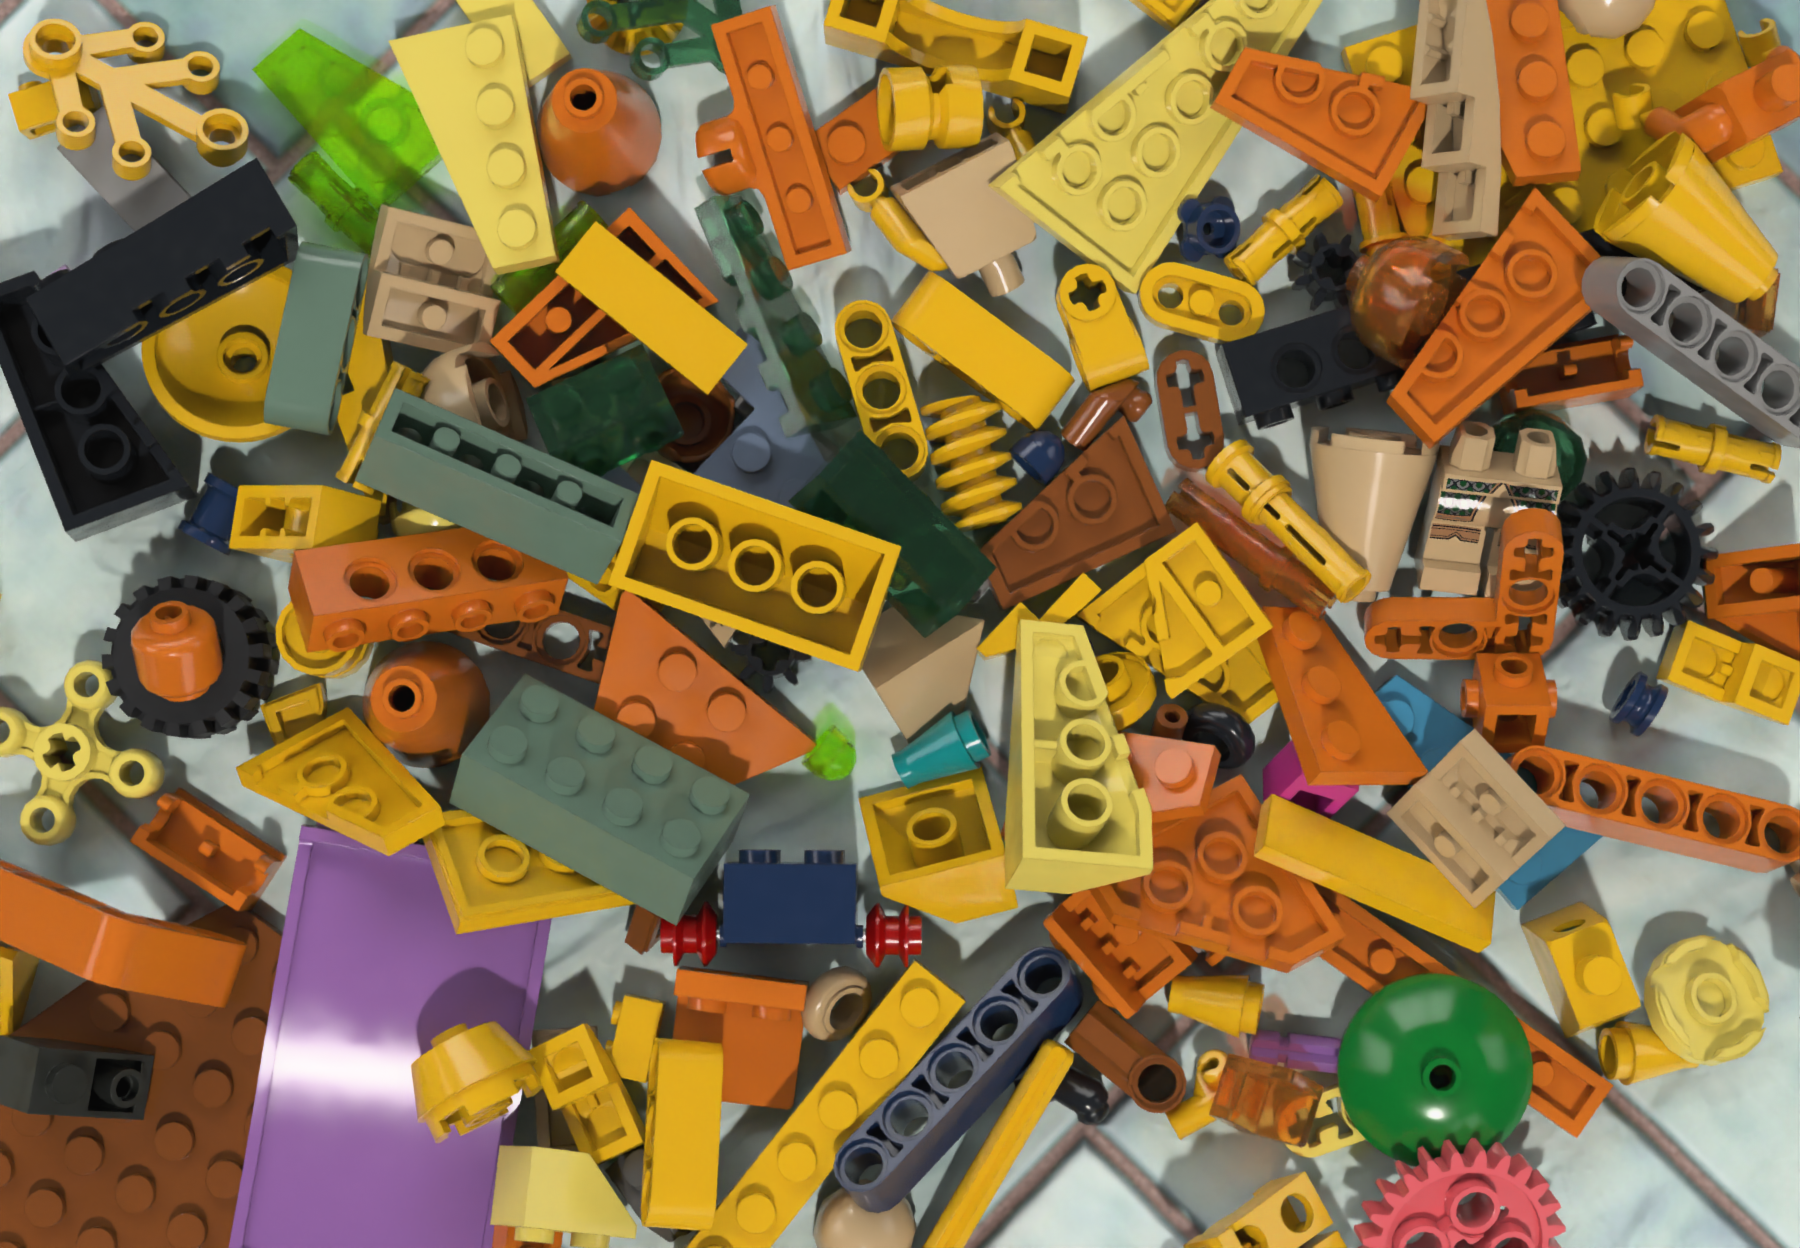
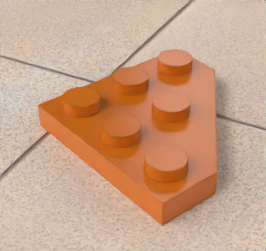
M1242 774L1212 789L1205 815L1152 823L1153 870L1149 875L1089 889L1110 923L1284 973H1289L1340 945L1347 936L1312 881L1254 857L1261 803Z

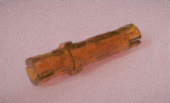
M1189 478L1184 479L1178 485V489L1181 492L1178 494L1173 491L1165 504L1168 514H1172L1188 527L1199 522L1219 550L1259 578V587L1268 593L1273 589L1310 615L1315 622H1320L1327 614L1325 611L1326 607L1331 609L1337 601L1336 595L1305 564L1299 561L1286 546L1281 548L1193 484L1192 480Z

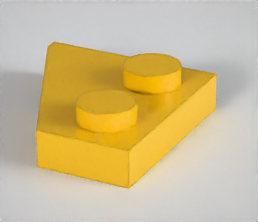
M1199 522L1194 523L1144 560L1154 608L1153 616L1157 641L1160 644L1165 674V689L1171 699L1274 627Z

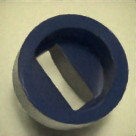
M1034 430L1022 436L1009 449V452L1015 462L1038 483L1046 485L1060 470L1064 462L1065 448L1060 438L1050 431Z

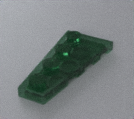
M741 195L713 196L694 208L722 279L730 286H738L742 295L737 301L735 312L743 332L752 335L761 342L767 360L757 367L766 389L773 392L779 389L788 412L778 419L786 438L835 429L857 417L850 403L852 393L849 384L837 369L831 367L820 346L823 342L820 329L812 317L802 312L791 291L793 280L790 272L784 263L776 256H773L762 236L764 231L763 222L756 209L749 202L743 200Z

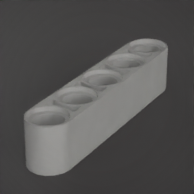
M1602 256L1594 260L1587 267L1582 278V294L1585 303L1594 312L1774 442L1783 446L1800 448V368L1653 260L1636 257ZM1626 276L1627 290L1625 292V295L1623 296L1622 282L1624 280V277ZM1671 312H1673V324L1670 330L1669 318ZM1718 346H1719V357H1718V360H1717V362H1716V361H1715V356H1716L1717 348H1718ZM1764 381V390L1761 395V387Z

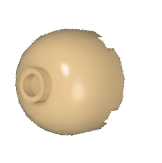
M479 341L448 351L433 359L422 371L421 374L429 378L430 381L425 386L420 399L520 442L527 439L528 427L525 409L517 383L510 370L498 373L495 365L490 360V358L500 355L493 346L484 341Z

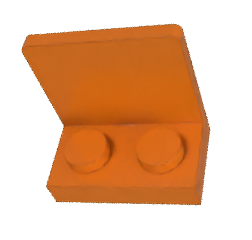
M681 966L677 969L674 995L678 996L672 1039L722 1044V1102L785 1110L793 1107L804 1028L801 1011L805 1010L809 981Z

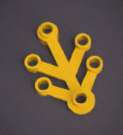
M53 18L37 23L25 37L23 42V59L25 64L37 76L50 80L58 109L56 137L63 147L75 151L84 150L93 144L96 137L95 117L88 109L82 106L77 79L100 90L114 140L112 168L120 178L130 181L140 180L146 177L151 170V147L140 136L133 109L196 142L199 154L211 165L217 167L231 166L242 159L247 152L249 128L246 120L239 113L226 108H216L200 115L154 90L183 85L187 91L193 94L206 95L216 90L220 77L219 61L208 52L194 51L182 59L160 61L165 54V34L158 25L144 21L133 24L129 29L82 35L72 23ZM148 40L155 44L150 47H143L138 45L137 42ZM59 52V53H62V54L54 55V54H49V53ZM127 54L138 65L113 68L98 59ZM201 69L209 72L210 74L206 76H196L191 72L194 70ZM78 124L86 129L80 132H72L66 129V127ZM224 141V142H227V143H229V144H228V145H219V144H216V143H214V142ZM134 154L142 159L137 162H128L123 160L122 157Z

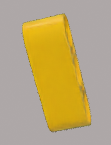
M931 271L925 274L891 319L893 327L906 339L988 400L1000 403L1001 409L1033 431L1039 430L1075 382L1072 375L1060 364L951 283Z
M869 300L854 301L846 305L838 314L835 322V335L838 352L869 457L877 476L884 482L895 486L909 485L918 480L925 471L928 461V446L889 315L878 303ZM858 319H869L878 324L882 331L878 342L868 348H859L852 345L845 336L847 328L852 322ZM884 378L892 381L898 387L900 395L893 406L887 409H877L866 402L863 393L870 382ZM894 439L908 440L915 446L918 452L915 463L905 470L892 469L881 458L883 447Z
M655 1038L653 1042L647 1089L641 1191L642 1226L710 1231L712 1228L717 1199L723 1082V1047L721 1043Z

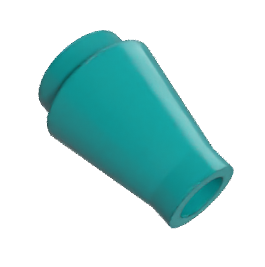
M966 710L958 715L953 711L949 712L905 748L893 753L891 756L899 777L909 789L922 782L979 769V761L991 756V750L977 719L970 710Z

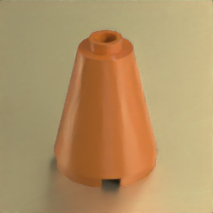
M579 68L562 76L541 106L536 123L540 155L553 177L575 192L597 197L610 195L628 186L632 187L643 180L657 160L662 140L660 117L649 94L634 80L625 75L606 70Z
M413 642L391 651L373 669L364 689L363 717L367 728L400 763L418 768L441 767L460 759L462 753L489 720L490 691L481 670L460 650L440 642ZM414 693L415 701L413 706L409 709V700L411 695Z

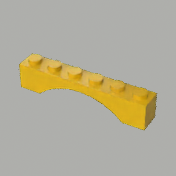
M914 958L807 1096L717 1205L710 1231L697 1230L684 1248H771L832 1171L835 1156L841 1146L902 1083L966 1002L965 998Z

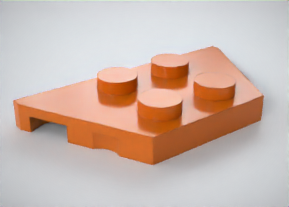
M625 590L621 592L594 705L595 711L733 785L805 755L814 749L817 745L814 738L645 599Z

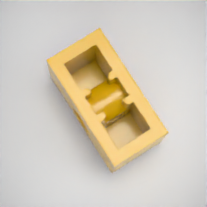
M239 485L229 548L292 563L294 551L376 540L378 538V522L382 501L325 485Z

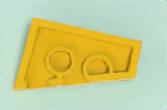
M1143 562L1075 617L1126 651L1142 657L1150 667L1165 676L1160 644L1157 641L1152 596L1149 591L1145 562ZM1257 639L1186 689V691L1203 702L1218 703L1231 708L1249 724L1278 702Z
M349 707L236 767L242 786L387 856L393 855L446 825L441 806Z

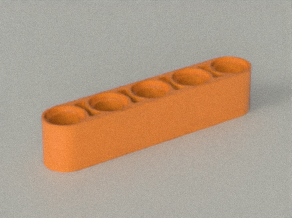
M1531 745L1505 759L1516 773L1518 767H1523L1534 775L1537 782L1536 794L1560 818L1567 828L1755 873H1768L1800 859V810L1792 806L1546 746ZM1581 782L1589 784L1595 790L1598 796L1597 809L1588 806L1583 801L1579 787ZM1643 796L1650 799L1656 805L1659 811L1658 824L1650 821L1645 816L1641 804ZM1704 811L1711 814L1717 820L1720 830L1718 838L1706 830L1703 823ZM1765 827L1771 828L1777 834L1780 840L1779 852L1773 850L1768 845L1765 839Z

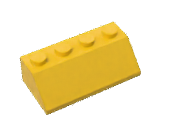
M651 460L608 585L859 672L862 670L879 622L902 546Z

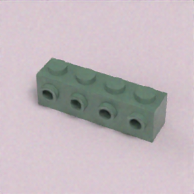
M397 388L392 393L355 478V481L594 584L599 583L621 545L639 495Z

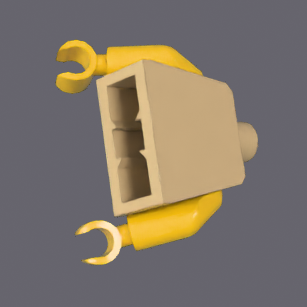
M1016 98L1012 99L1011 109L1016 118L1015 121L1011 123L1001 122L995 116L994 108L991 105L987 116V128L991 134L990 136L980 140L976 148H965L891 186L890 189L894 197H889V189L881 173L873 168L867 169L872 179L878 184L876 191L872 195L865 197L858 195L850 183L847 187V191L855 206L862 211L871 212L870 217L897 252L929 271L947 269L957 279L966 277L979 270L991 297L1004 295L1024 283L1025 279L1012 252L1033 242L1037 238L1035 222L988 186L1036 146L1031 133L1023 130L1026 116L1025 105Z

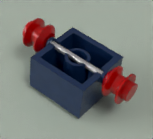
M742 849L739 850V862L724 863L723 924L720 925V928H718V915L708 901H704L698 914H684L677 926L661 918V953H673L674 966L679 965L684 953L698 954L703 967H707L717 954L718 941H720V947H727V943L856 944V948H863V942H866V955L876 968L880 967L885 955H899L904 967L908 968V955H921L922 916H909V905H904L899 916H886L880 903H876L866 916V929H863V925H858V863H845V850H804V862H781V850Z

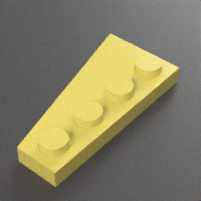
M512 14L389 40L390 46L493 270L497 275L559 263L560 259L518 28Z

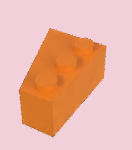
M630 207L606 229L704 309L719 302ZM557 276L490 340V343L536 389L638 341V339L561 277Z

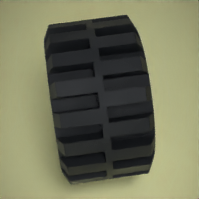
M185 575V578L181 579L168 576L157 579L158 586L152 588L144 585L133 592L137 600L132 605L122 603L114 613V615L121 619L117 628L107 627L103 640L112 642L111 654H101L102 669L111 670L113 676L112 680L106 682L109 692L113 696H119L123 701L119 708L128 717L137 718L142 721L140 726L152 732L193 739L211 738V735L214 734L225 735L236 730L235 724L241 720L250 721L259 712L255 705L260 699L268 700L273 690L272 687L267 686L270 674H278L279 661L272 659L271 651L273 648H278L276 636L267 631L265 624L269 620L264 612L255 608L251 604L252 599L242 592L234 590L228 585L199 576ZM180 601L186 605H193L207 611L216 623L218 636L222 643V673L206 693L190 701L174 702L147 691L138 678L131 647V631L140 618L149 613L154 606L163 602Z

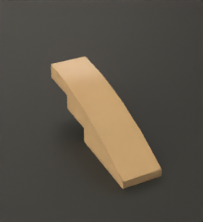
M1420 0L1410 99L1427 104L1421 168L1439 173L1432 236L1446 240L1498 236L1502 169L1500 98L1493 33L1486 0Z

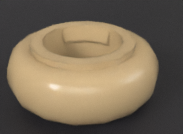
M848 966L835 967L821 974L810 985L806 995L805 1010L801 1011L802 1023L812 1037L825 1042H832L852 1034L863 1023L870 1009L872 992L869 981L862 972ZM841 998L839 1004L832 1010L835 1003Z

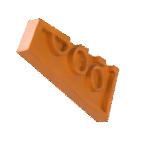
M1536 187L1386 401L1429 449L1434 447L1592 311L1585 303L1582 294V278L1587 267L1601 256Z

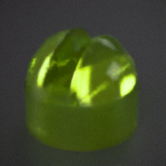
M831 725L816 740L817 745L814 749L805 754L801 761L804 767L820 779L828 781L841 780L852 772L857 759L856 750L851 739L835 725Z

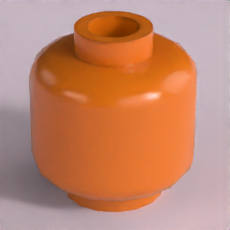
M180 601L163 602L154 606L149 613L140 618L131 631V647L138 678L147 691L174 702L196 699L208 691L209 687L217 681L223 671V656L216 623L210 614L201 608L186 605Z

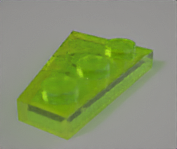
M300 28L252 69L378 212L380 211L381 204L390 206L443 160L412 92Z

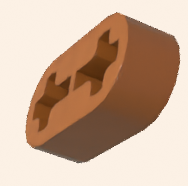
M1179 350L1169 354L1161 362L1155 374L1154 388L1164 447L1169 460L1177 468L1186 472H1199L1207 469L1213 459L1223 450L1224 433L1214 375L1209 362L1202 355L1194 351ZM1178 364H1186L1189 374L1199 373L1201 382L1196 383L1191 389L1193 406L1183 407L1179 387H1168L1166 382L1167 378L1174 376ZM1194 415L1198 434L1201 436L1209 435L1211 439V445L1206 446L1202 450L1201 459H1192L1190 450H1179L1177 440L1184 438L1187 434L1185 418L1187 416Z

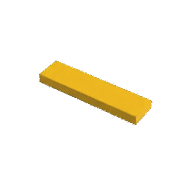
M1271 794L1261 804L1254 857L1474 952L1480 953L1491 944L1496 891L1474 909L1436 866L1426 860L1277 795Z

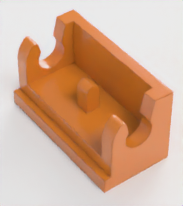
M1617 334L1550 346L1499 390L1504 419L1629 398L1644 386L1641 369L1631 368L1629 363L1628 350L1633 346V339L1626 334Z
M178 787L175 793L167 792L162 795L156 803L160 807L156 816L149 824L145 823L139 826L129 842L236 911L253 910L287 855L183 788Z

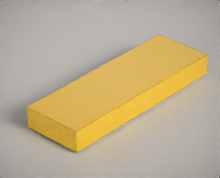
M597 221L593 223L555 271L559 277L706 395L710 393L748 345Z

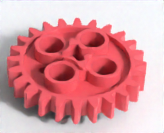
M1471 1138L1468 1141L1463 1154H1459L1450 1139L1444 1140L1441 1148V1157L1434 1159L1422 1146L1418 1148L1419 1165L1413 1169L1406 1163L1397 1160L1395 1167L1400 1179L1394 1184L1378 1178L1375 1183L1384 1196L1382 1201L1369 1200L1363 1201L1361 1204L1369 1219L1373 1222L1354 1225V1231L1363 1244L1358 1248H1495L1506 1238L1511 1239L1501 1248H1561L1554 1237L1566 1231L1565 1225L1555 1213L1561 1208V1205L1548 1189L1550 1185L1537 1169L1532 1170L1533 1168L1520 1153L1511 1157L1501 1143L1495 1142L1486 1153L1476 1138ZM1476 1193L1469 1202L1458 1205L1465 1196ZM1424 1232V1235L1419 1240L1406 1244L1412 1236Z

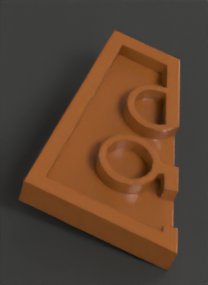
M1125 416L1120 417L974 553L984 576L988 579L989 587L1000 611L1177 532Z

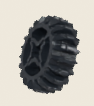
M1635 468L1622 470L1618 479V485L1610 472L1605 471L1595 477L1596 491L1585 482L1573 488L1574 497L1579 506L1567 500L1557 504V513L1568 523V525L1561 523L1564 556L1560 583L1565 581L1569 589L1568 592L1558 598V606L1563 609L1579 601L1582 607L1575 617V623L1579 626L1589 624L1597 614L1600 615L1597 631L1601 637L1611 636L1616 630L1618 623H1620V631L1625 641L1638 639L1641 624L1650 637L1660 636L1664 633L1663 618L1673 626H1679L1686 622L1685 611L1680 603L1690 608H1698L1704 603V598L1692 584L1707 586L1714 582L1715 575L1708 570L1700 568V562L1716 559L1719 552L1713 547H1701L1699 539L1713 533L1714 526L1712 523H1703L1695 527L1691 517L1699 513L1703 506L1699 500L1692 501L1683 507L1677 503L1684 492V486L1681 483L1671 484L1665 489L1663 494L1660 493L1662 478L1659 472L1652 471L1648 473L1640 486ZM1612 504H1631L1648 510L1643 519L1635 522L1630 529H1623L1613 522L1605 525L1594 517L1605 506ZM1665 528L1671 534L1675 546L1676 564L1674 573L1671 572L1673 565L1663 558L1659 550V539ZM1584 535L1589 537L1587 544L1594 548L1601 560L1600 571L1594 579L1595 586L1587 575L1583 563L1582 544ZM1640 537L1636 543L1638 547L1633 554L1640 564L1636 563L1625 567L1623 571L1619 572L1623 566L1621 562L1626 554L1619 547V544L1622 546ZM1630 579L1640 581L1646 586L1654 584L1664 591L1657 599L1646 606H1629L1610 599L1615 591L1623 588Z

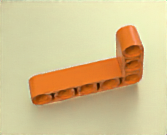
M0 859V941L79 977L109 987L226 1008L228 1006L248 947L246 943L210 930L126 913Z

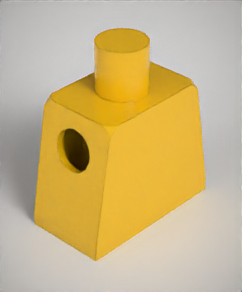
M1577 902L1520 924L1565 1038L1573 1037L1627 1016L1641 1007L1640 999L1607 919L1583 902ZM1576 926V928L1572 930L1561 932L1567 928Z

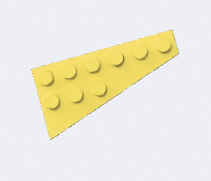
M1209 0L988 186L1086 263L1098 265L1108 271L1115 285L1122 291L1136 294L1144 277L1153 268L1181 224L1177 216L1180 204L1186 199H1197L1242 128L1241 125L1210 108L1241 52L1247 47L1288 56L1323 0Z

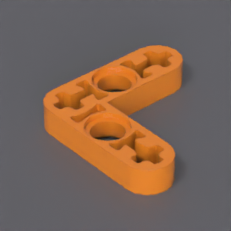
M1539 508L1519 510L1511 514L1504 521L1501 529L1494 598L1389 597L1373 602L1366 608L1364 613V640L1366 648L1372 654L1388 659L1475 660L1476 653L1508 652L1540 653V655H1543L1550 649L1554 637L1564 556L1561 521L1554 513ZM1528 539H1537V555L1525 554ZM1523 580H1537L1543 583L1540 588L1530 591H1520L1511 587L1516 582ZM1519 616L1530 617L1527 629L1518 630ZM1458 623L1468 624L1473 627L1466 633L1458 634L1447 633L1442 630L1447 625ZM1421 627H1428L1429 630H1421Z

